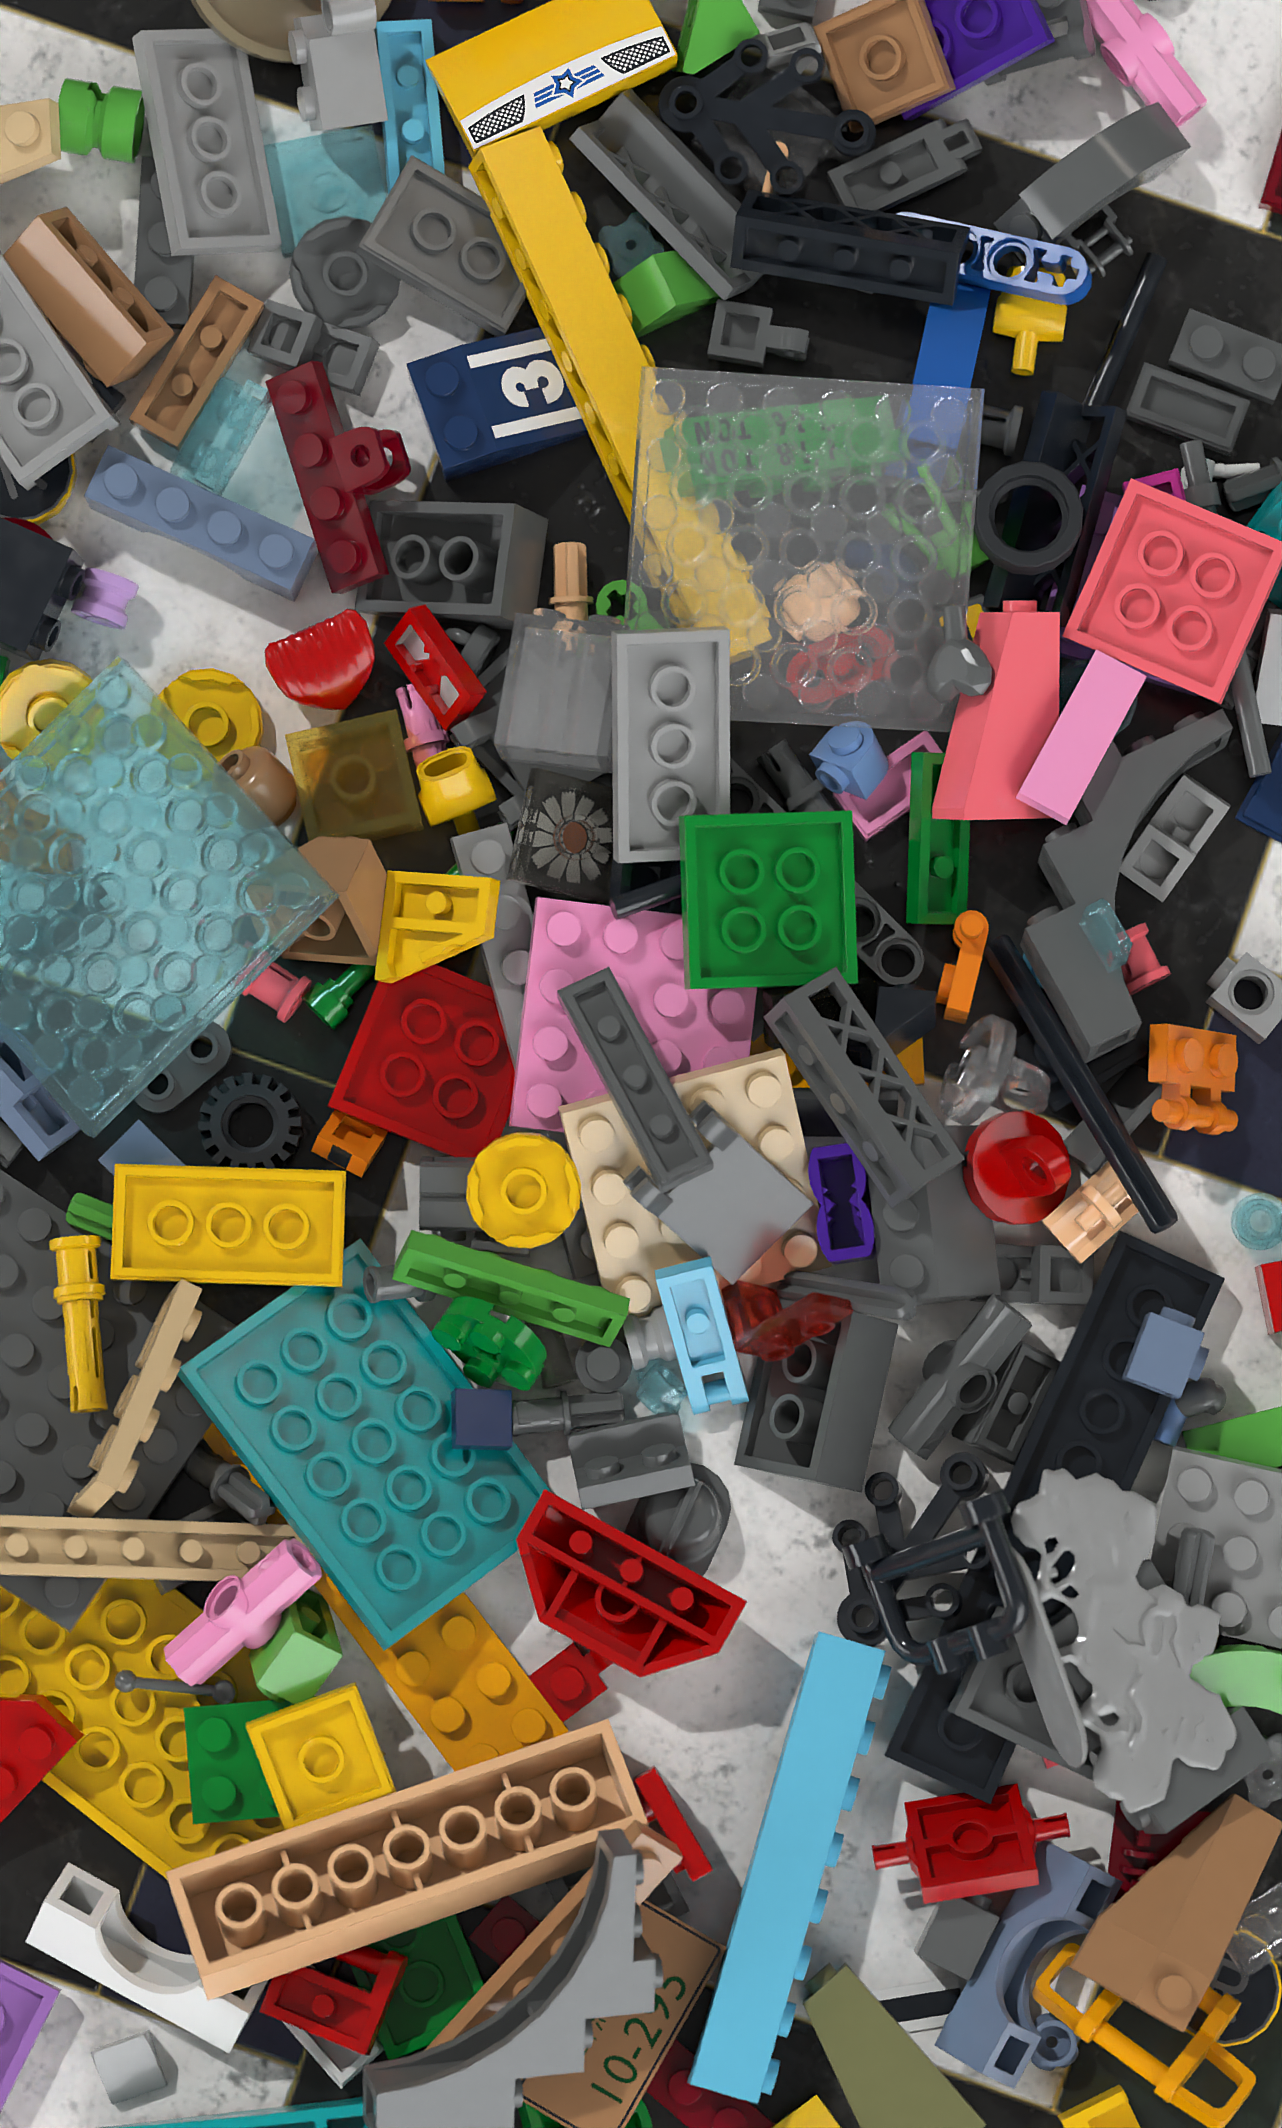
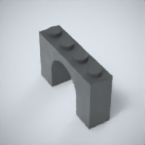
M1143 1560L1136 1575L1139 1585L1147 1591L1161 1584L1166 1585L1151 1560ZM1067 1606L1048 1619L1058 1649L1073 1644L1079 1634L1076 1616L1073 1610ZM1067 1662L1063 1665L1078 1709H1080L1085 1701L1094 1693L1093 1687L1079 1672L1076 1665ZM1243 1706L1226 1708L1236 1727L1237 1738L1232 1749L1225 1751L1224 1761L1218 1769L1212 1771L1203 1767H1191L1186 1765L1180 1758L1173 1759L1165 1800L1134 1813L1125 1810L1123 1801L1120 1802L1125 1817L1136 1829L1143 1830L1145 1834L1169 1832L1274 1756ZM1115 1712L1099 1716L1104 1725L1107 1726L1115 1725L1119 1720ZM1084 1726L1087 1743L1092 1749L1089 1752V1758L1095 1768L1098 1756L1102 1750L1100 1735Z

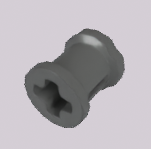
M968 395L958 445L966 447L969 442L1001 448L1004 455L1012 457L1023 407L1015 405L1012 410L978 403L977 397Z

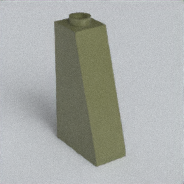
M846 1962L837 1970L828 1963L804 1985L810 1995L803 2000V2006L860 2128H984L987 2125L985 2120Z

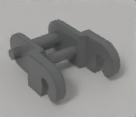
M1108 205L1099 210V216L1103 219L1104 224L1084 241L1082 239L1076 241L1071 234L1062 241L1063 246L1079 251L1088 263L1091 274L1095 272L1101 278L1106 275L1104 266L1123 252L1127 256L1133 254L1130 246L1133 242L1128 235L1124 238L1114 224L1117 216ZM1108 234L1114 244L1096 257L1089 247Z

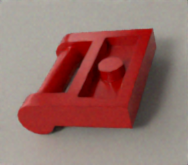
M362 1946L333 1957L376 1975L377 1979L372 1992L309 1966L272 1978L259 2012L366 2056L370 2055L395 1989L405 1972L408 1957L393 1950L385 1954L368 1946Z

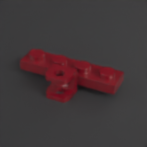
M310 361L265 381L331 593L344 594L389 575L365 495H374L401 483L410 474L411 464L401 433L396 430H378L373 427H357L344 432L323 362ZM384 448H388L392 453L393 460L391 465L387 460Z

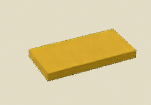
M115 1164L110 1279L154 1282H179L183 1279L189 1283L342 1287L346 1171Z

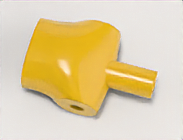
M1012 266L1008 268L1006 277L1018 275L1025 266ZM1039 267V272L1051 274L1054 276L1058 286L1063 287L1065 282V275L1063 273L1048 272L1045 268ZM1001 292V295L997 298L993 333L1016 338L1011 368L1012 373L1021 376H1031L1034 374L1038 341H1063L1067 314L1066 305Z
M465 746L450 748L421 762L416 770L421 786L418 798L430 827L453 819L458 835L481 830L474 810L497 800L485 769L481 768L472 749Z

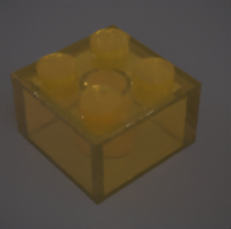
M397 709L285 734L309 842L318 836L357 837L374 841L424 829Z

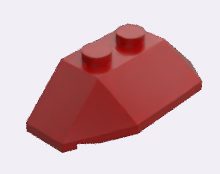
M546 1489L542 1492L516 1538L539 1622L639 1678L719 1654L747 1604L746 1600Z

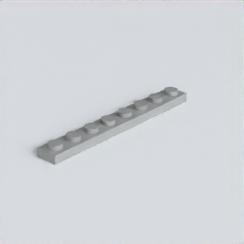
M506 822L452 837L450 842L461 876L489 877L500 881L494 938L479 944L495 997L514 1070H516L533 914ZM531 1129L532 1133L542 1134L560 1143L569 1154L563 1132ZM580 1202V1207L570 1226L561 1234L573 1279L597 1273Z

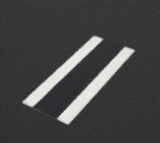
M958 1977L871 1991L906 2032L943 2027L948 2014L953 2010L961 1995Z

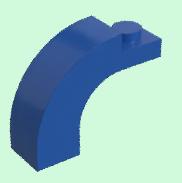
M958 283L953 306L930 302L901 434L905 461L894 468L893 477L922 483L916 471V466L919 463H925L937 486L948 488L991 289Z

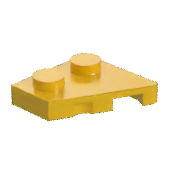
M388 870L374 980L394 983L494 938L500 881L489 877Z

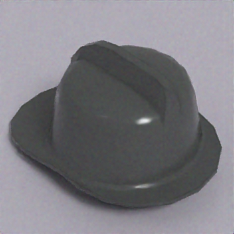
M691 1463L695 1486L640 1497L624 1533L695 1573L704 1576L727 1528L731 1504L728 1490L720 1477L704 1465Z

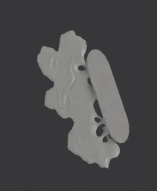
M1063 1468L1056 1471L1046 1469L1043 1470L1039 1493L1029 1500L1018 1503L1011 1518L1014 1534L1026 1547L1036 1549L1041 1554L1040 1571L1034 1582L1022 1556L1012 1547L1027 1587L1030 1601L1028 1619L1022 1630L1015 1634V1638L1046 1728L1060 1756L1069 1766L1074 1768L1080 1767L1086 1760L1088 1750L1084 1726L1099 1734L1102 1750L1093 1772L1095 1789L1105 1793L1111 1799L1122 1800L1125 1810L1134 1813L1165 1800L1173 1759L1180 1758L1188 1766L1203 1767L1214 1771L1224 1761L1225 1751L1232 1749L1237 1738L1236 1727L1223 1704L1221 1696L1208 1691L1204 1686L1190 1678L1193 1665L1202 1661L1205 1656L1213 1654L1219 1634L1221 1613L1200 1604L1192 1607L1186 1605L1183 1595L1167 1585L1161 1584L1148 1591L1139 1585L1136 1579L1137 1572L1142 1561L1148 1557L1155 1543L1157 1518L1155 1503L1134 1491H1122L1113 1480L1103 1478L1097 1473L1076 1480ZM1055 1537L1058 1544L1053 1552L1047 1554L1044 1543L1048 1538ZM1065 1550H1070L1074 1554L1075 1564L1068 1577L1054 1585L1051 1582V1578L1059 1575L1056 1567L1052 1566ZM995 1572L999 1592L1006 1609L1005 1596ZM1071 1585L1079 1595L1076 1598H1068L1061 1591ZM1050 1598L1059 1600L1070 1607L1076 1616L1079 1626V1634L1074 1643L1059 1649L1057 1648L1042 1602ZM1067 1662L1076 1665L1079 1672L1093 1687L1094 1693L1085 1701L1080 1709H1078L1063 1665ZM1115 1712L1119 1717L1118 1723L1112 1726L1104 1725L1099 1716Z

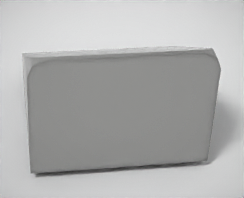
M149 2030L91 2051L94 2064L112 2105L168 2085Z

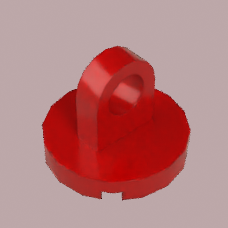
M1029 1111L998 1113L981 1122L969 1137L965 1148L968 1156L967 1166L963 1167V1180L972 1202L987 1218L1009 1225L1034 1224L1051 1214L1065 1198L1071 1178L1069 1154L1060 1133L1046 1119Z

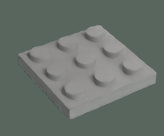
M1175 1446L1172 1451L1155 1543L1151 1555L1152 1564L1165 1584L1171 1588L1181 1533L1184 1528L1195 1527L1210 1531L1215 1537V1544L1203 1606L1221 1613L1219 1635L1282 1649V1469Z

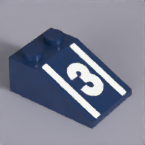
M541 327L459 345L406 364L412 388L446 483L589 434Z

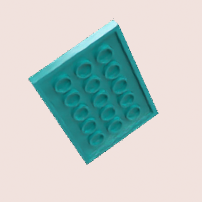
M360 1238L344 1250L342 1287H291L182 1365L177 1375L385 1651L519 1550L516 1541L517 1536L544 1489L550 1492L551 1490L513 1440V1446L508 1451L452 1449L451 1392L455 1388H474L444 1348L433 1338L431 1331L406 1298L382 1300L377 1303H370L367 1300L363 1287L365 1268L369 1266H382Z

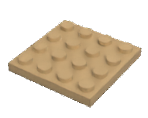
M779 1048L669 1077L688 1115L703 1100L707 1101L745 1140L799 1188L814 1204L733 1285L715 1270L721 1296L784 1280V1275L797 1270L810 1273L832 1267V1263L823 1254L817 1237L819 1205L809 1181V1160L786 1057L782 1049ZM609 1094L558 1106L569 1155L575 1163L581 1180L580 1202L600 1286L611 1293L630 1298L627 1315L633 1314L637 1317L648 1315L653 1307L663 1305L656 1283L655 1270L702 1259V1257L657 1216L640 1205L630 1194L631 1190L622 1182L638 1165L651 1175ZM697 1130V1132H698L700 1138L702 1139V1141H703V1143H704V1145H705V1147H706V1149H707V1148L711 1145V1142H709V1141Z

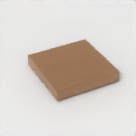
M871 0L813 27L843 112L850 109L863 111L870 116L874 125L956 89L924 0ZM857 122L848 123L851 132L858 133L864 130L863 126Z

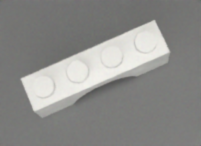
M69 1862L44 1900L26 1940L28 1944L227 2053H230L269 1981L268 1979L207 2001L193 1956L169 1951L144 1937L125 1915L121 1905L119 1890Z

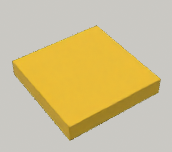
M356 1682L246 1723V1728L285 1830L396 1792Z

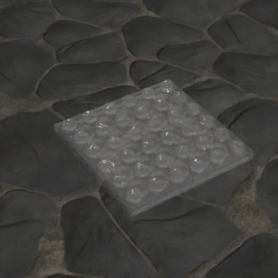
M641 366L623 630L724 626L730 629V720L951 732L960 693L952 700L938 702L928 693L926 676L935 652L945 642L943 608L955 605L965 606L967 623L985 389Z

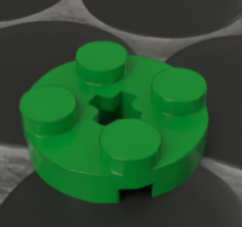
M468 1296L454 1298L432 1330L433 1338L440 1345L451 1350L453 1354L465 1363L463 1367L464 1374L477 1385L491 1388L496 1381L502 1385L514 1387L522 1391H529L545 1366L542 1364L547 1358L546 1349L539 1338L530 1328L513 1315L509 1317L506 1323L490 1315L489 1313L495 1305L485 1300Z

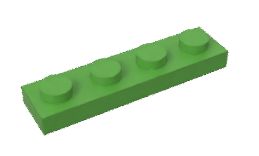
M411 1230L396 1260L392 1276L393 1280L453 1299L460 1296L479 1298L495 1305L491 1311L507 1316L513 1315L517 1319L606 1347L611 1346L627 1318L630 1298L611 1293L603 1287L589 1286L557 1276L546 1269H535L503 1259L492 1252H481L449 1242L438 1235L424 1234Z

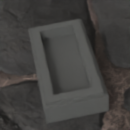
M1144 362L1126 410V419L1187 442L1202 440L1204 448L1229 457L1250 400Z

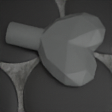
M965 606L944 607L945 642L935 652L926 676L928 693L938 702L952 700L960 692L971 697L983 695L991 684L992 667L979 645L967 637Z

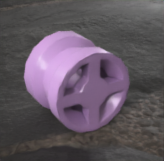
M85 568L83 581L85 588L82 596L74 600L71 612L106 627L120 630L125 629L128 621L125 609L128 601L136 597L139 588L138 584L104 570Z

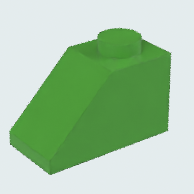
M308 1589L282 1612L279 1627L270 1640L260 1648L251 1649L249 1658L256 1686L268 1698L280 1703L288 1700L294 1704L313 1698L342 1658L343 1653L326 1600L322 1595Z

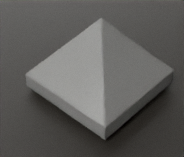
M803 21L768 32L756 38L766 46L769 52L767 68L777 72H781L790 66L792 56L800 49L811 48L819 54L822 52L809 21ZM810 56L801 58L797 64V72L801 74L815 58Z

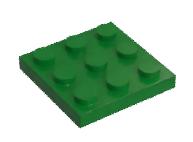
M852 811L679 816L685 989L806 985L834 967H837L847 984L858 983Z

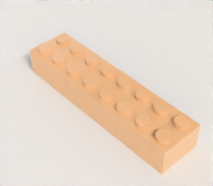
M609 1719L165 1873L208 2001L594 1865L598 1830L621 1828L624 1832L635 1819L647 1827L648 1821Z

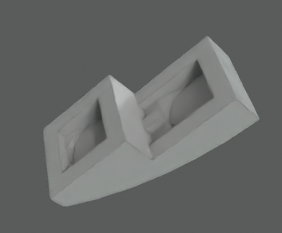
M1184 773L1123 859L1120 873L1163 902L1231 805Z

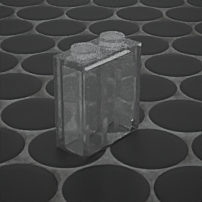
M546 608L534 609L532 614H515L494 737V745L501 760L613 773L611 631L630 630L628 625H622L621 620L607 615H591L588 621L568 619L564 613Z

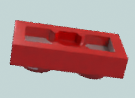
M426 604L409 608L384 644L445 731L451 730V728L470 716L487 691Z

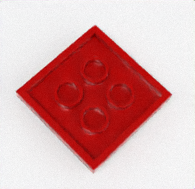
M436 964L394 983L378 981L327 1107L450 1157H477L484 1148L502 1135L511 1112L515 1078L514 1066L492 987Z

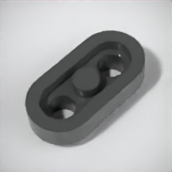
M205 1019L195 1020L183 1026L134 1068L130 1077V1091L135 1102L144 1110L153 1114H166L176 1110L228 1066L232 1057V1043L229 1035L219 1024ZM203 1037L210 1039L213 1044L210 1055L205 1058L195 1057L192 1053V1045L195 1040ZM155 1074H163L168 1078V1088L161 1094H153L148 1089V1081Z

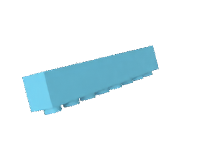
M820 1631L814 1635L730 1930L727 1948L723 1955L688 2078L689 2084L756 2104L759 2102L761 2092L771 2095L780 2061L771 2058L777 2035L787 2038L792 2025L796 2004L787 2001L793 1979L804 1980L812 1953V1947L803 1945L809 1922L819 1925L828 1896V1891L820 1889L819 1885L825 1866L835 1868L844 1834L835 1832L841 1809L851 1812L860 1778L851 1776L856 1754L866 1756L872 1741L876 1722L866 1720L872 1698L882 1700L889 1681L891 1666L882 1664L886 1652L884 1650Z

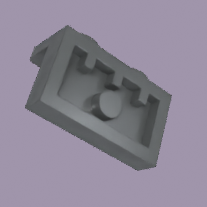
M675 1410L571 1432L567 1436L582 1510L695 1486L680 1416Z

